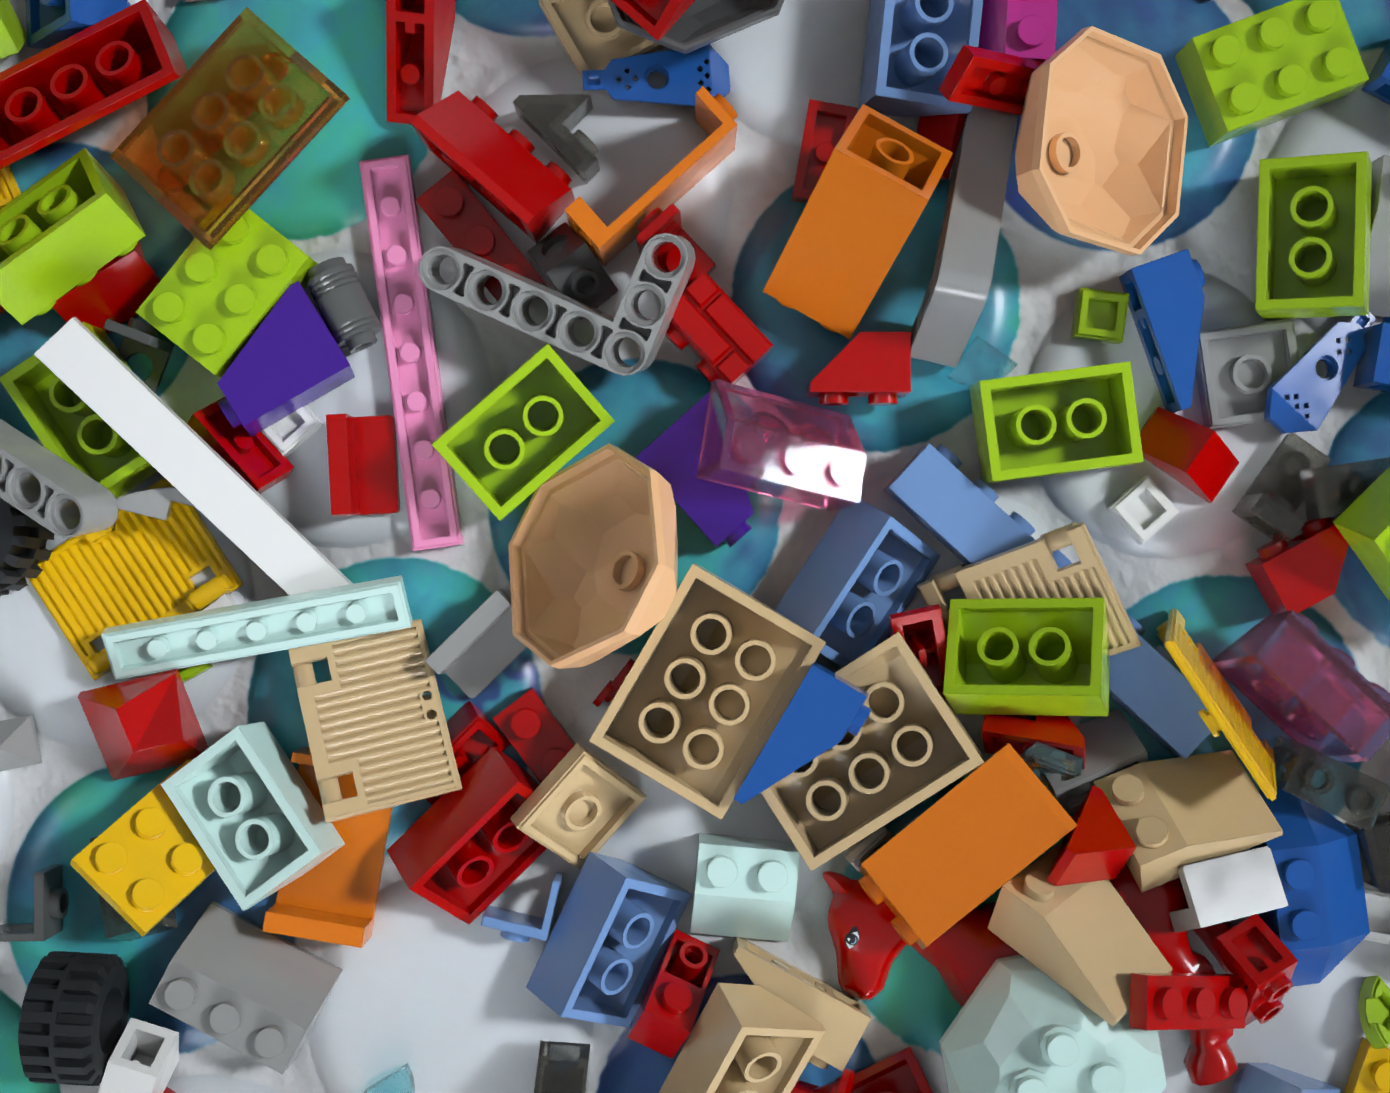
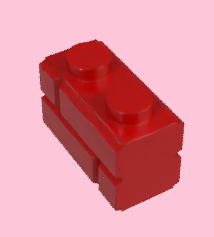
M706 272L701 274L683 292L665 334L680 351L688 346L698 356L700 361L695 367L713 387L722 382L728 390L757 365L773 348V344Z

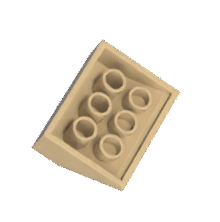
M693 563L677 589L664 619L657 623L589 742L722 820L803 679L822 651L826 641L697 563Z
M899 632L835 672V674L869 693L863 705L872 709L857 736L847 731L840 743L761 792L811 871L984 763L981 752Z

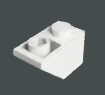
M131 1017L107 1062L98 1093H163L179 1062V1032Z

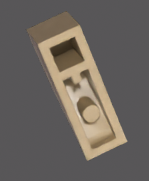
M736 937L732 943L733 954L753 984L760 985L820 1022L825 1028L826 1032L809 1062L821 1069H827L831 1065L843 1072L871 1020L867 1006L746 939Z

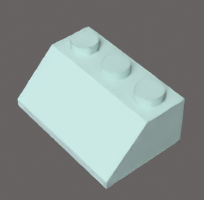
M265 722L235 727L161 784L243 911L304 875L345 845L331 822L326 823L323 809Z

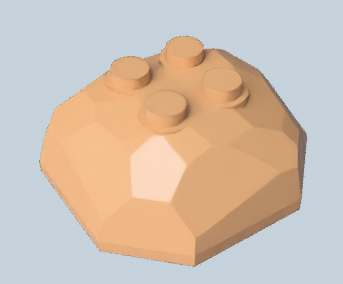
M1090 26L1081 29L1031 73L1016 140V178L1019 194L1052 230L1070 238L1134 256L1141 255L1179 216L1188 115L1161 54Z
M608 443L555 473L535 490L508 544L513 636L549 666L558 669L579 668L605 657L641 636L664 619L676 595L678 579L677 517L671 484L656 470L620 448Z

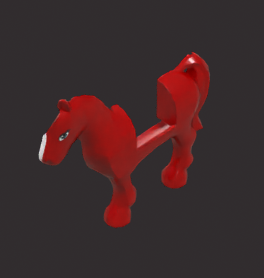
M1125 864L1117 877L1109 881L1172 967L1171 973L1216 974L1211 962L1205 956L1190 948L1187 931L1174 932L1169 912L1189 908L1180 877L1142 893ZM833 871L823 872V878L833 893L827 919L835 952L837 981L842 991L851 997L864 1001L872 1000L884 989L892 963L906 945L905 941L891 924V921L896 916L884 900L878 905L871 900L858 882L861 878L855 880L841 873ZM996 902L986 904L983 909L974 908L923 950L917 942L911 945L925 960L936 967L950 995L962 1008L997 958L1020 955L987 929ZM1231 921L1193 929L1192 931L1202 940L1220 966L1228 974L1237 975L1214 947L1216 938L1232 928ZM1233 1029L1189 1030L1190 1045L1183 1061L1191 1083L1199 1086L1216 1084L1229 1078L1237 1070L1236 1058L1227 1042L1233 1036Z

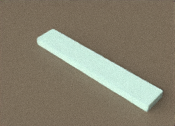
M400 575L108 627L104 629L101 636L114 679L118 680L410 628L413 620L403 578Z

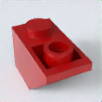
M860 332L807 386V397H819V405L823 406L848 405V397H868V405L874 406L897 405L898 397H905L911 392V332Z
M1324 513L1306 521L1299 526L1302 531L1300 535L1287 542L1284 537H1280L1262 545L1256 550L1259 557L1245 564L1273 616L1292 617L1335 593L1349 546L1333 523L1337 517L1330 518L1328 513Z
M676 929L640 1003L627 1038L673 1059L691 1033L720 950Z

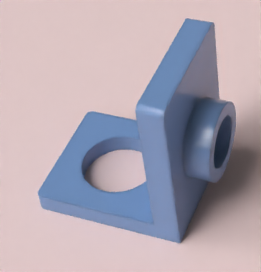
M557 871L555 874L544 918L489 905L482 916L481 926L501 930L500 935L503 938L515 942H529L530 937L547 941L564 873Z

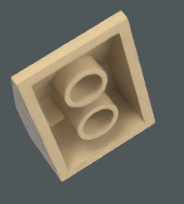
M1232 750L1191 755L1187 759L1177 757L1142 762L1093 782L1094 786L1103 790L1137 847L1126 862V865L1142 893L1179 878L1178 869L1181 866L1240 853L1283 835L1281 826Z
M1060 842L1002 886L987 929L1113 1027L1130 1012L1131 973H1171L1172 967L1109 880L1053 886L1046 882L1062 842Z

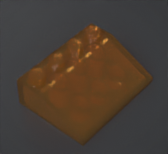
M246 7L115 149L110 157L211 251L350 98Z

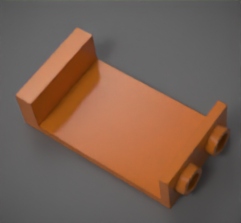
M704 86L695 93V121L709 136L608 227L580 196L565 209L570 227L586 242L604 267L635 240L640 233L637 229L638 225L651 211L658 207L664 211L672 203L675 204L735 150L738 124L734 120L738 116L731 104L721 94L717 93L713 97Z
M302 747L292 752L291 762L299 763L298 773L323 809L310 748ZM353 773L338 777L342 799L358 796ZM393 807L331 822L345 842V845L310 871L278 890L276 903L265 911L262 931L362 948L372 936Z

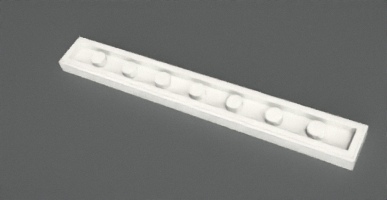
M76 317L71 318L34 353L40 361L288 595L353 584Z

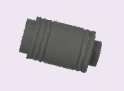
M335 257L312 267L307 272L310 279L307 282V286L311 290L322 318L339 348L348 347L350 353H355L375 344L378 341L375 335L382 330V325L379 323V319L362 283H360V279L357 277L353 265L346 263L344 257Z

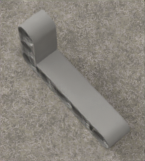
M972 106V111L966 113L952 166L934 272L911 331V358L956 368L984 308L993 276L1018 114Z
M663 233L649 239L643 248L615 317L460 248L443 246L431 248L420 259L418 270L420 279L430 290L610 372L627 376L643 372L655 360L694 268L696 256L691 243L682 236ZM672 242L680 250L681 261L675 270L666 272L658 263V253L662 246ZM447 256L453 259L457 269L456 276L450 283H446L442 279L439 271L441 262ZM492 276L497 278L502 285L501 298L495 304L489 302L484 294L485 283ZM647 290L656 293L661 303L660 312L653 319L645 318L638 308L639 298ZM537 296L542 298L548 306V316L540 325L535 323L529 315V305ZM581 317L590 320L594 326V337L587 345L578 342L574 336V325ZM627 337L635 340L640 346V359L633 366L624 363L619 356V345Z
M0 419L1 499L62 538H72L99 532L113 526L118 515V505L113 493Z

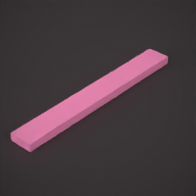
M407 154L359 161L412 550L421 551L464 545L454 469L432 446L434 440L444 433L448 426L429 288L423 284L418 270L424 251L417 202L415 201L416 193L411 158Z

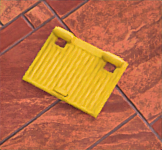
M163 478L146 490L174 486L167 479ZM173 502L170 517L167 520L118 509L114 530L113 524L107 530L70 538L52 550L48 561H39L37 565L43 571L37 578H28L94 681L111 671L106 649L104 648L98 652L93 644L95 640L101 637V633L105 628L202 611L224 594H231L244 585L194 506ZM210 567L216 577L197 588L191 578Z
M1173 608L1169 610L1168 620L1156 628L1158 631L1157 635L1208 710L1206 712L1204 709L1199 710L1200 717L1215 738L1220 736V730L1223 732L1267 799L1275 800L1277 786L1274 751L1266 739L1259 740L1252 729L1251 717L1201 643L1197 642L1194 644L1185 630V619L1178 609L1175 610Z

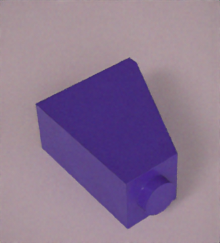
M299 281L288 287L217 383L226 397L217 403L233 428L242 424L251 437L294 413L299 408L308 405L355 378L351 365Z
M710 390L636 457L639 461L656 470L671 484L674 501L715 547L722 541L729 547H732L752 529L746 520L754 512L719 399Z

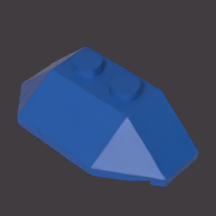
M1294 787L1277 788L1276 799L1273 801L1270 798L1267 799L1262 790H1258L1281 826L1283 835L1252 847L1250 850L1265 846L1271 849L1289 905L1259 913L1258 915L1298 960L1291 978L1292 987L1318 984L1370 933L1358 835Z

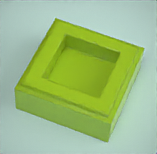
M1083 287L1077 289L1070 338L1118 345L1123 343L1129 293Z

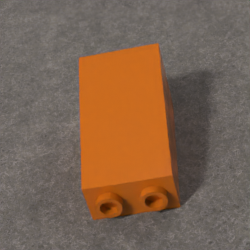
M862 104L827 162L763 292L775 298L783 306L793 308L814 319L825 329L837 332L850 339L927 205L953 153Z
M1008 743L861 863L859 869L864 877L858 882L876 905L884 900L895 914L896 918L891 921V924L905 943L911 946L917 942L923 950L1078 825Z

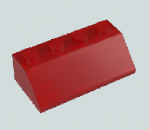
M141 0L0 72V169L167 85L188 72L174 36L146 0Z

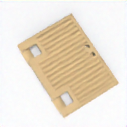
M1074 522L1041 534L1037 540L970 565L961 564L934 574L927 581L917 585L926 606L939 604L941 608L946 644L949 608L942 595L945 591L961 586L967 599L1104 598L1106 603L1109 656L1141 646L1137 633L1085 523L1076 524ZM1073 545L1080 561L1058 568L1053 552Z
M421 619L413 620L410 628L288 649L326 823L462 790L434 670L425 662L430 653ZM327 659L332 680L317 683L312 662ZM353 773L358 796L342 799L338 777Z

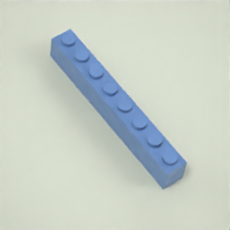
M930 443L923 446L883 489L965 565L973 564L1035 540L1031 536L1035 532L1034 527L1014 511L1010 515L1005 513L994 503L999 498L996 492L979 478H976L973 482L970 481L958 470L962 462L941 444L936 449ZM1059 550L1053 552L1058 568L1072 564ZM1128 615L1141 642V646L1109 656V697L1171 754L1187 759L1211 733L1198 713L1201 709H1204L1205 712L1208 710L1186 677L1178 671L1179 667L1167 649L1161 645L1154 649L1141 637L1145 629L1133 617Z

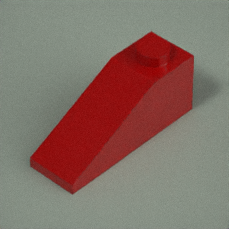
M386 0L387 122L412 125L410 122L417 114L441 101L455 23V0Z

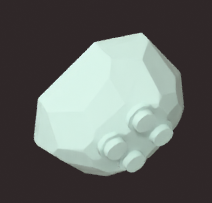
M1021 954L995 960L939 1040L948 1093H1162L1167 1085V1078L1158 1030L1146 1031L1129 1028L1130 1012L1112 1027Z

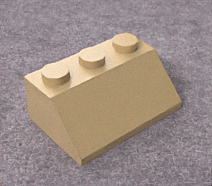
M717 983L659 1093H791L826 1030L820 1022L760 985Z

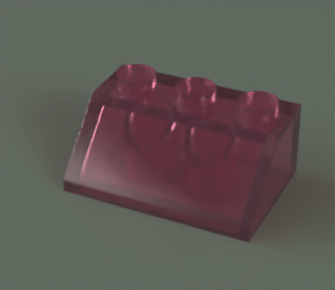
M717 379L712 381L697 471L698 479L828 511H835L859 503L866 452L850 415Z
M1290 610L1268 615L1212 660L1220 673L1316 763L1370 761L1390 736V693L1380 685L1369 682L1354 668V660L1344 651L1331 647L1317 633L1318 628L1314 622L1303 614Z

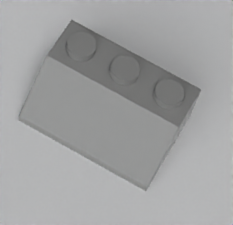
M213 901L173 956L148 1004L283 1075L297 1058L343 969L275 933L263 932L262 926Z

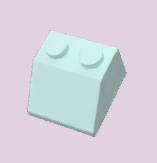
M699 833L690 933L788 942L796 903L800 853L793 842Z

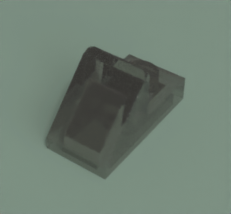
M519 95L513 101L518 117L586 184L600 171L598 158L595 156L599 152L596 145L579 129L574 134L571 133L593 109L590 95Z
M1390 457L1300 470L1307 520L1341 515L1390 466Z

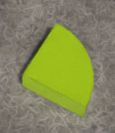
M1379 975L1365 977L1361 985L1358 998L1361 1026L1366 1038L1374 1049L1387 1048L1390 1044V989Z

